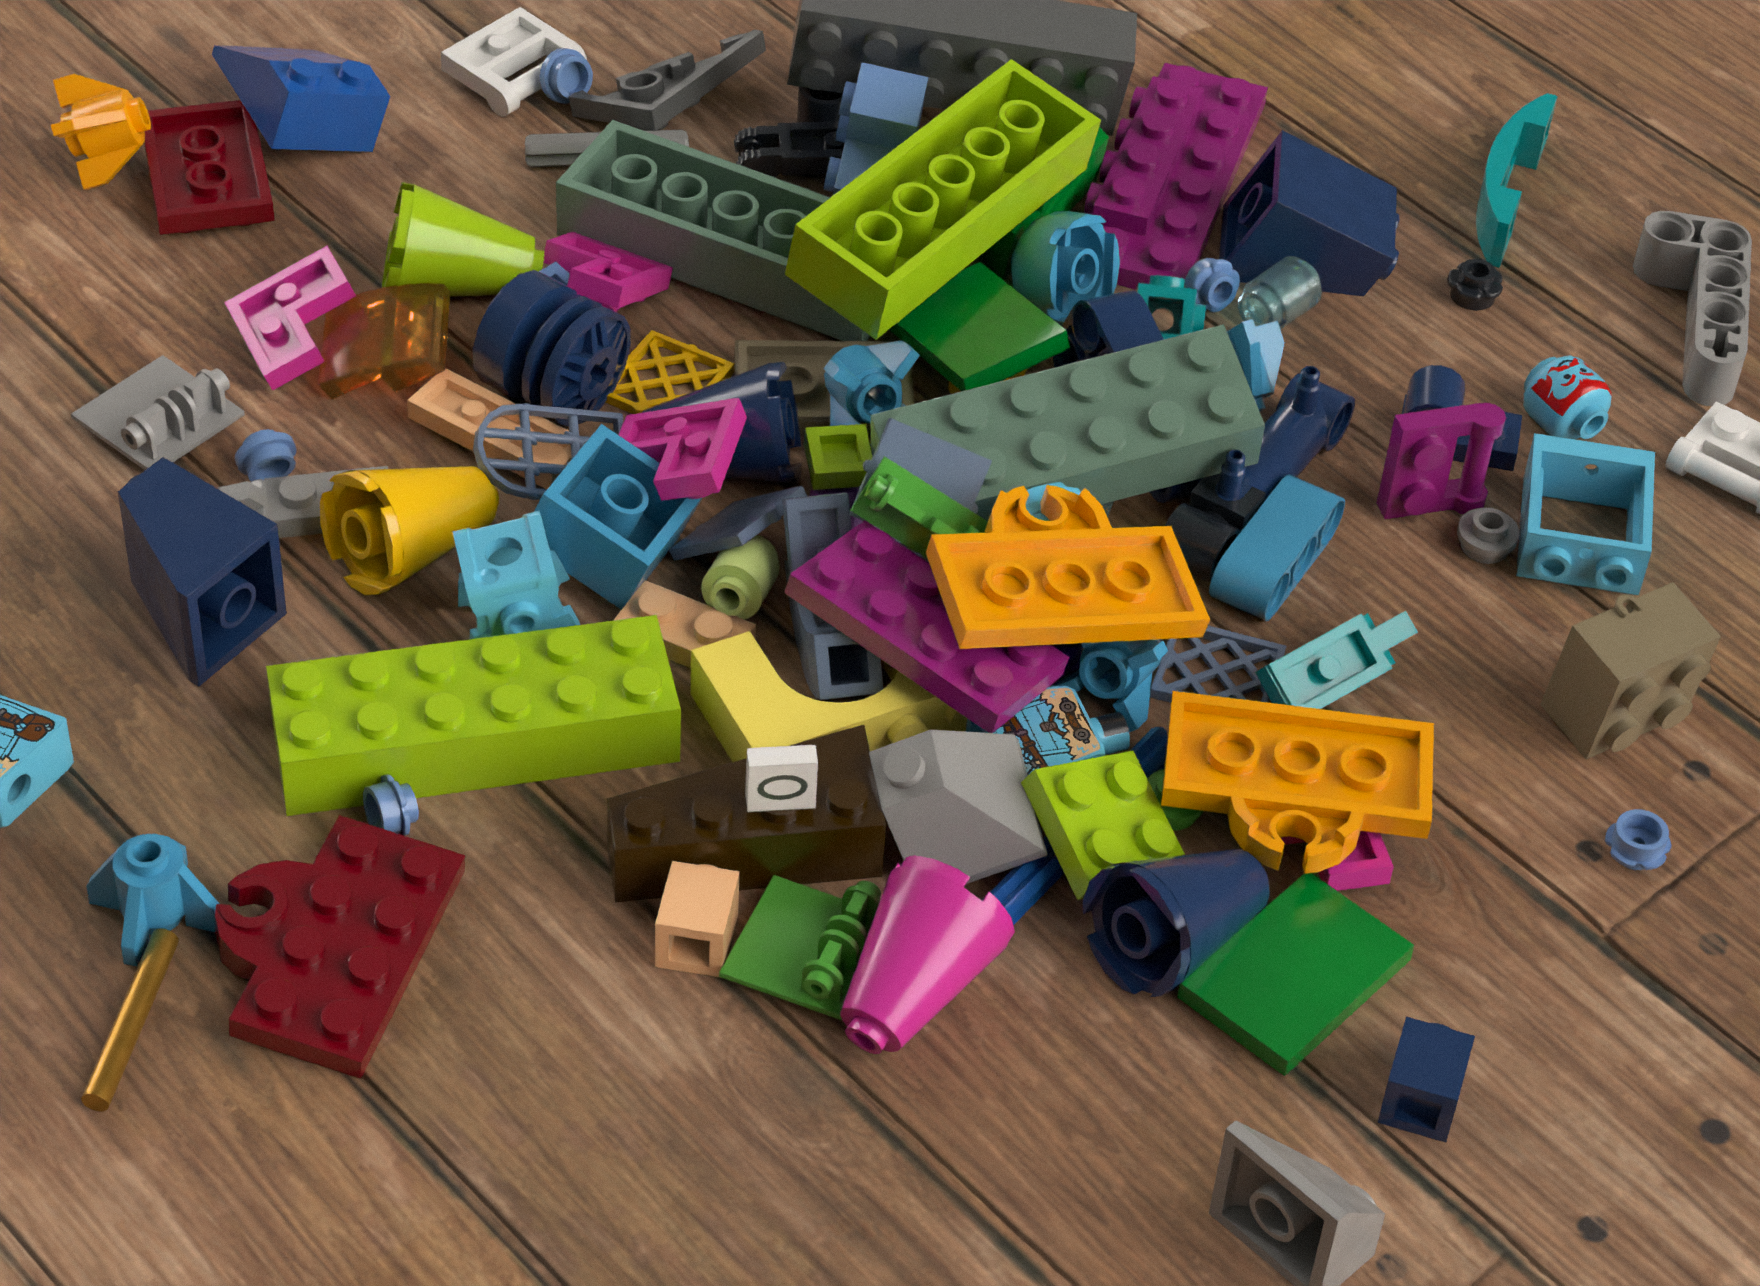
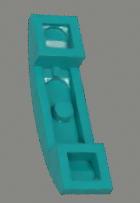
M1546 93L1523 106L1502 127L1490 149L1477 205L1476 230L1482 253L1486 261L1494 267L1500 268L1512 236L1522 191L1507 188L1508 181L1514 165L1537 169L1548 139L1557 95Z

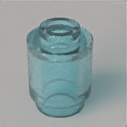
M1295 256L1283 258L1245 285L1243 293L1238 298V311L1242 320L1253 319L1255 326L1278 321L1280 330L1319 303L1322 296L1319 275L1313 266L1301 258Z

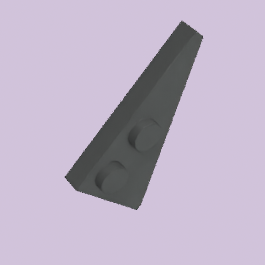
M754 29L744 34H737L720 40L721 54L696 63L693 54L687 52L653 64L642 71L631 72L617 77L618 91L604 96L590 95L583 90L575 92L569 96L572 116L608 123L615 120L643 131L661 130L668 125V121L686 108L698 104L701 97L765 52L766 46L763 31Z

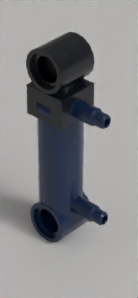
M1304 367L1301 373L1295 375L1286 386L1276 411L1264 423L1265 429L1258 463L1245 467L1246 458L1244 453L1240 450L1229 451L1226 454L1225 462L1221 466V472L1204 477L1191 491L1189 504H1180L1167 520L1165 526L1172 527L1192 575L1211 583L1214 571L1225 551L1279 482L1288 474L1298 477L1321 449L1332 450L1343 437L1354 412L1355 399L1342 391L1320 382V372L1316 367Z

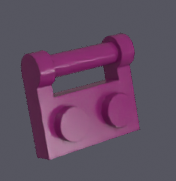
M1476 403L1395 415L1376 502L1384 520L1446 510H1455L1459 514L1464 515L1470 510L1484 508L1488 495L1484 481L1494 440L1498 439L1503 432L1506 420L1505 412L1495 404ZM1470 435L1461 478L1448 480L1457 439L1460 436Z

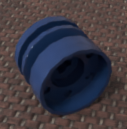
M536 270L528 271L517 275L507 283L488 306L477 329L472 350L473 369L480 381L509 397L521 401L525 400L526 403L531 405L599 411L607 401V395L615 390L625 369L631 347V328L625 316L603 307L595 300L584 296L579 297L576 290ZM547 417L558 424L569 427L568 419ZM578 420V424H581V423L586 422V421Z

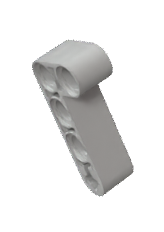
M1658 211L1651 213L1645 219L1633 263L1634 273L1639 279L1648 284L1688 291L1683 390L1691 400L1698 404L1713 406L1717 401L1726 405L1733 399L1748 350L1751 235L1745 227L1732 221L1673 211Z

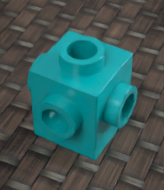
M1151 275L1149 284L1138 283L1136 292L1142 296L1151 314L1157 310H1166L1172 315L1173 324L1171 328L1166 331H1160L1163 339L1203 330L1206 305L1196 304L1197 289L1184 288L1185 279Z

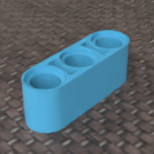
M1286 475L1225 551L1212 576L1209 595L1263 621H1269L1330 542L1342 518L1345 499L1295 476Z

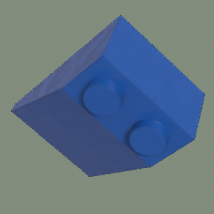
M214 45L212 56L271 149L373 152L390 95L370 65L317 50Z

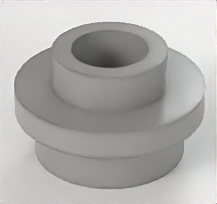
M1477 508L1468 511L1461 517L1457 536L1461 542L1463 552L1470 559L1480 563L1493 564L1504 560L1515 549L1519 539V528L1509 515L1498 509Z

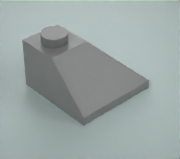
M930 729L869 752L881 809L903 860L913 855L936 859L970 877L966 883L968 884L1047 856L1039 819L1021 784L1028 775L1020 743L1015 735Z
M1234 1121L1226 1128L1209 1214L1294 1286H1339L1375 1255L1385 1213L1376 1206L1374 1200L1366 1191L1358 1186L1350 1185L1331 1168L1238 1121Z

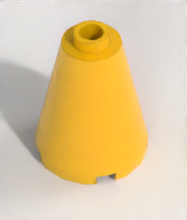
M474 466L349 470L334 475L329 480L334 482L332 490L322 493L320 499V526L326 549L332 561L343 558L346 566L352 573L343 577L345 581L364 595H376L391 590L455 548L456 545L452 531L465 528L473 530L490 525L496 516L499 505V493L497 487L491 484L486 474Z

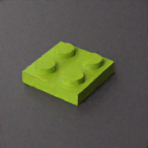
M1134 751L1034 769L1021 782L1077 900L1084 899L1089 881L1102 869L1111 865L1185 855Z

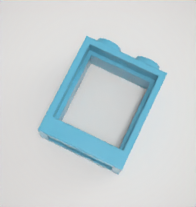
M1534 433L1523 477L1516 576L1639 595L1652 552L1655 452ZM1588 464L1596 465L1597 468L1588 469L1585 466ZM1542 496L1627 509L1626 542L1540 528Z

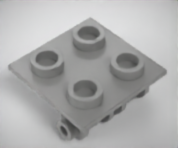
M162 355L71 413V418L146 470L162 457L175 462L245 414L244 410L225 398V391L230 388V383L227 376L220 369L215 368L212 371L202 369L194 377Z

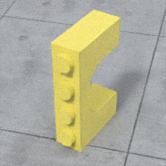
M750 631L691 650L690 694L732 762L746 759L747 748L791 746L860 725L865 726L870 751L930 729L966 731L967 718L883 660H881V666L891 679L890 684L880 692L865 699L835 703L815 700L790 688L779 677Z

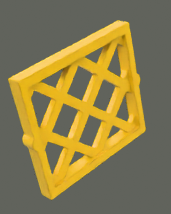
M651 330L628 355L622 376L613 393L611 392L607 395L605 403L631 414L642 413L645 409L682 396H675L672 385L692 382L694 391L703 388L701 380L712 379L707 385L709 386L730 378L735 372V363L700 350L693 344L688 345ZM658 347H664L678 353V355L661 357ZM650 350L653 359L641 360ZM693 361L700 362L714 369L697 372ZM685 363L688 373L668 376L665 366ZM657 369L660 378L639 380L638 370ZM629 374L631 383L619 384ZM658 387L664 388L667 397L647 400L643 391ZM635 391L638 402H633L616 394Z

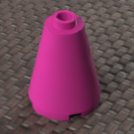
M913 855L906 857L901 866L898 863L890 872L840 1012V1016L847 1026L845 1030L847 1037L864 1051L872 1054H880L882 1050L888 1052L899 1051L1006 949L1008 942L1015 933L1012 918L1001 902L989 891L981 901L964 887L970 877L959 869L936 859Z

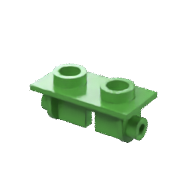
M885 456L850 509L853 513L927 558L926 550L931 535L984 533L988 523L982 517Z

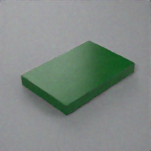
M981 262L960 271L889 329L900 340L910 345L920 357L961 392L1003 381L1070 348L1066 329Z
M1307 873L1299 877L1179 985L1177 998L1283 1076H1286L1411 960L1414 944L1314 874Z

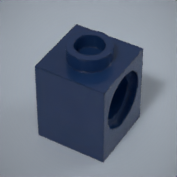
M1406 1016L1377 1123L1446 1143L1475 1036L1453 1030L1443 1024L1428 1023Z

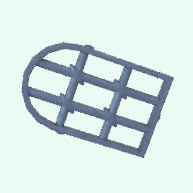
M529 403L502 405L488 413L475 432L473 451L478 468L486 474L491 484L504 493L530 500H540L547 489L536 488L535 476H539L540 473L560 474L567 465L533 462L532 445H537V442L570 445L573 459L590 438L579 436L578 420L613 423L614 432L619 434L623 425V414L531 405ZM517 414L520 417V427H515V430L487 428L491 421L500 416ZM529 416L568 419L569 431H565L564 434L532 432ZM484 437L522 440L523 458L519 457L518 461L487 458L483 446ZM494 469L524 471L526 487L510 483L497 474Z

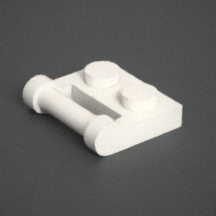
M519 7L442 51L441 70L486 98L491 109L497 115L504 117L520 107L521 100L542 89L540 70L543 62L510 82L505 80V78L545 55L548 56L552 51L559 48L573 49L580 52L586 60L587 57L581 46Z
M1716 401L1687 436L1680 437L1667 458L1665 467L1681 476L1688 472L1757 506L1756 513L1760 514V422Z

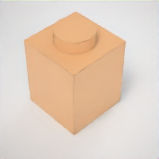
M672 861L655 922V967L719 977V972L729 954L738 918L740 871L721 869L708 864L696 865Z

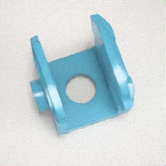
M540 510L524 514L518 519L473 530L465 528L452 531L462 571L459 573L458 607L469 606L476 615L477 628L470 629V639L580 625L571 606H563L558 597L559 586L561 583L570 580V577L556 552L549 549Z

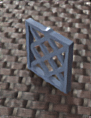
M1208 626L1203 637L1187 638L1193 649L1177 654L1174 651L1177 639L1168 640L1166 645L1168 652L1161 659L1150 689L1151 698L1171 703L1172 691L1185 692L1181 690L1188 687L1195 694L1208 695L1200 683L1217 677L1226 690L1211 696L1247 700L1243 694L1260 689L1263 692L1261 702L1269 703L1270 699L1255 673L1257 668L1253 664L1269 658L1274 662L1285 655L1286 646ZM1199 638L1213 642L1203 644ZM1227 647L1236 660L1219 665L1211 653ZM1242 649L1255 653L1246 656ZM1201 657L1210 669L1193 675L1184 662ZM1174 666L1183 679L1165 684L1163 677L1166 669ZM1244 668L1252 678V681L1236 686L1227 673Z

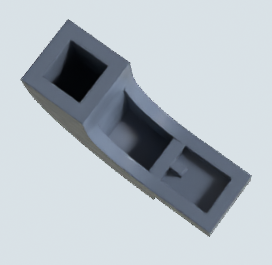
M847 493L782 499L788 560H784L786 582H788L790 573L852 530L851 517L849 515V495ZM788 596L794 635L803 672L809 689L817 699L825 700L869 695L883 690L881 659Z

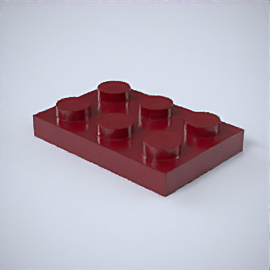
M241 100L148 110L151 129L144 131V147L160 235L191 233L197 230L229 226H249L254 223L275 221L273 201L257 125Z

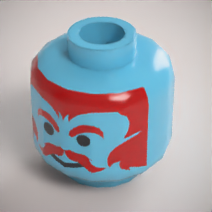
M1571 355L1547 358L1537 364L1527 376L1524 383L1523 407L1528 415L1549 436L1589 439L1597 435L1605 427L1608 421L1612 392L1607 383L1582 359Z

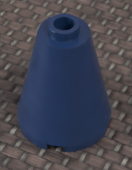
M784 362L765 364L642 411L644 413L739 398L747 419L725 478L776 483L800 481L802 463L790 464V448L801 447V433L792 381H779L787 369Z
M1241 849L1123 862L1102 869L1089 881L1083 899V914L1092 911L1096 931L1087 936L1091 951L1105 974L1121 989L1132 994L1145 991L1152 993L1150 997L1162 996L1177 988L1264 909L1269 899L1268 876L1259 861L1253 855Z

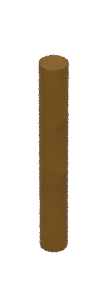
M156 929L151 935L82 1095V1103L91 1110L103 1112L108 1110L178 946L179 938L170 930Z

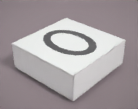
M816 745L747 748L745 791L747 812L816 808L818 772Z

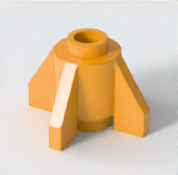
M77 74L54 79L53 83L60 107H72L71 111L61 114L60 122L51 124L53 136L64 138L70 152L75 157L87 155L88 159L76 162L84 190L108 184L143 145L145 141L144 131L151 129L150 117L144 101L140 97L133 98L127 89Z

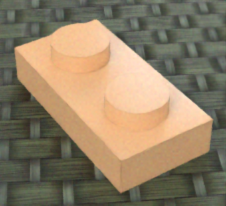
M644 580L614 619L621 620L657 615L668 659L691 668L692 649L748 631L752 633L756 640V624L734 615H726L723 612L717 611L714 607Z

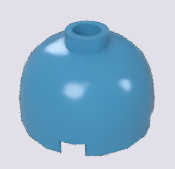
M1057 211L1048 214L1028 226L1019 238L1012 254L1011 274L1013 288L1061 326L1078 301L1110 295L1115 291L1120 267L1118 241L1114 233L1105 232L1101 223L1106 221L1101 216L1071 211Z

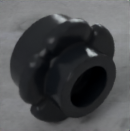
M1469 259L1460 263L1457 269H1452L1447 277L1448 285L1451 287L1450 296L1458 306L1468 310L1479 311L1491 307L1495 302V298L1503 290L1501 284L1503 277L1501 273L1491 263L1482 259Z

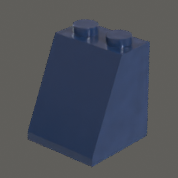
M1282 130L1223 205L1219 259L1227 260L1232 264V270L1238 272L1241 283L1364 297L1378 279L1385 280L1391 274L1398 260L1399 251L1395 249L1396 229L1400 220L1399 214L1396 213L1397 188Z
M162 457L144 472L131 478L118 491L129 571L133 586L188 680L199 687L287 614L278 525Z

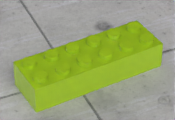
M1011 59L795 224L785 275L877 340L1085 171L1101 119Z
M657 615L266 666L271 715L287 816L364 806V788L381 783V777L387 774L391 775L394 781H397L399 784L408 783L415 797L423 798L680 762L681 707Z

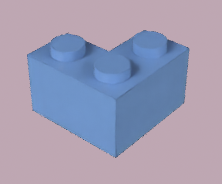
M861 63L857 83L848 81L845 83L835 141L845 144L841 159L830 157L824 190L831 191L835 195L919 130L928 77Z

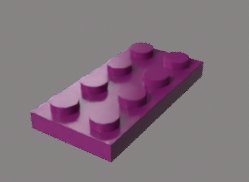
M865 520L790 573L784 592L988 733H994L1057 681L1063 675L1069 659L1067 655L1052 645L960 649L930 564L892 539L887 533L877 529Z

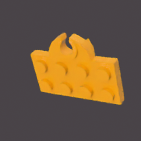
M1024 485L1013 488L1007 493L1001 490L992 508L984 533L931 535L926 555L960 649L1199 638L1204 636L1210 622L1209 615L1172 527L1112 528L1103 506L1086 488L1078 495L1057 486L1046 485L1040 505L1041 513L1050 521L1037 519L1027 511L1025 505L1029 493Z
M1172 691L1161 806L1227 814L1231 834L1242 850L1253 855L1263 865L1275 870L1279 869L1285 844L1281 838L1288 836L1300 838L1308 843L1302 862L1304 874L1317 873L1339 865L1355 850L1360 831L1428 839L1432 823L1434 723Z

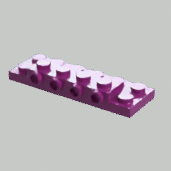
M1164 63L1159 76H1153L1147 88L1139 86L1135 88L1129 109V118L1131 119L1122 118L1117 129L1114 149L1118 150V152L1106 151L1099 176V182L1103 183V185L1091 184L1084 207L1085 214L1101 216L1106 221L1101 223L1105 232L1114 233L1116 236L1120 260L1117 285L1136 290L1138 283L1149 284L1151 275L1186 279L1192 266L1200 261L1264 109L1268 87L1252 84L1240 78H1227L1198 71L1190 66Z

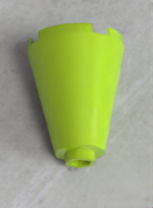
M401 182L394 208V213L399 215L395 217L392 231L389 234L384 263L382 297L401 299L497 295L517 275L532 270L538 272L542 270L544 251L535 249V237L420 186Z

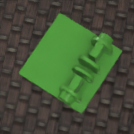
M773 875L722 966L719 977L842 1020L840 1012L882 895L881 890L874 883L863 880L859 881L856 885L848 887L842 898Z

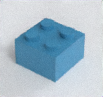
M601 424L544 492L534 512L540 510L549 549L556 552L566 572L622 610L644 580L649 578L669 552V549L679 539L702 498L689 499L685 497L661 501L653 483L660 463Z

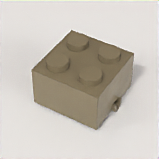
M1674 582L1637 598L1630 594L1620 595L1615 602L1614 608L1572 625L1540 705L1585 759H1589L1608 749H1611L1613 752L1621 751L1635 742L1640 735L1659 726L1662 729L1676 726L1691 712L1693 708L1691 701L1700 682L1711 669L1709 662L1721 636Z

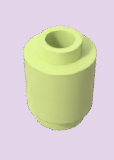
M756 535L743 546L721 550L702 581L701 590L706 604L729 616L734 615L742 619L753 616L759 610L779 574L778 555L774 546L764 537Z

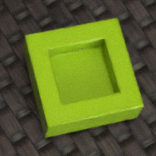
M866 424L805 428L803 444L813 490L860 487L866 471L863 469V463L866 460H872L873 457Z

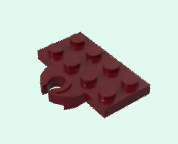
M339 815L313 864L290 860L258 864L237 875L228 883V901L239 907L252 904L261 905L269 909V911L257 917H244L238 914L231 905L216 904L215 933L220 951V961L234 975L249 980L228 1019L229 1036L361 1079L465 872L466 855Z

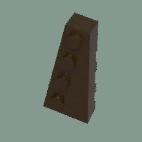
M860 725L791 745H816L818 759L816 808L747 812L745 794L747 758L607 798V852L615 903L662 898L672 861L696 865L708 864L721 869L740 871L739 891L767 888L773 875L802 885L882 877L886 823L870 760V749L865 726Z

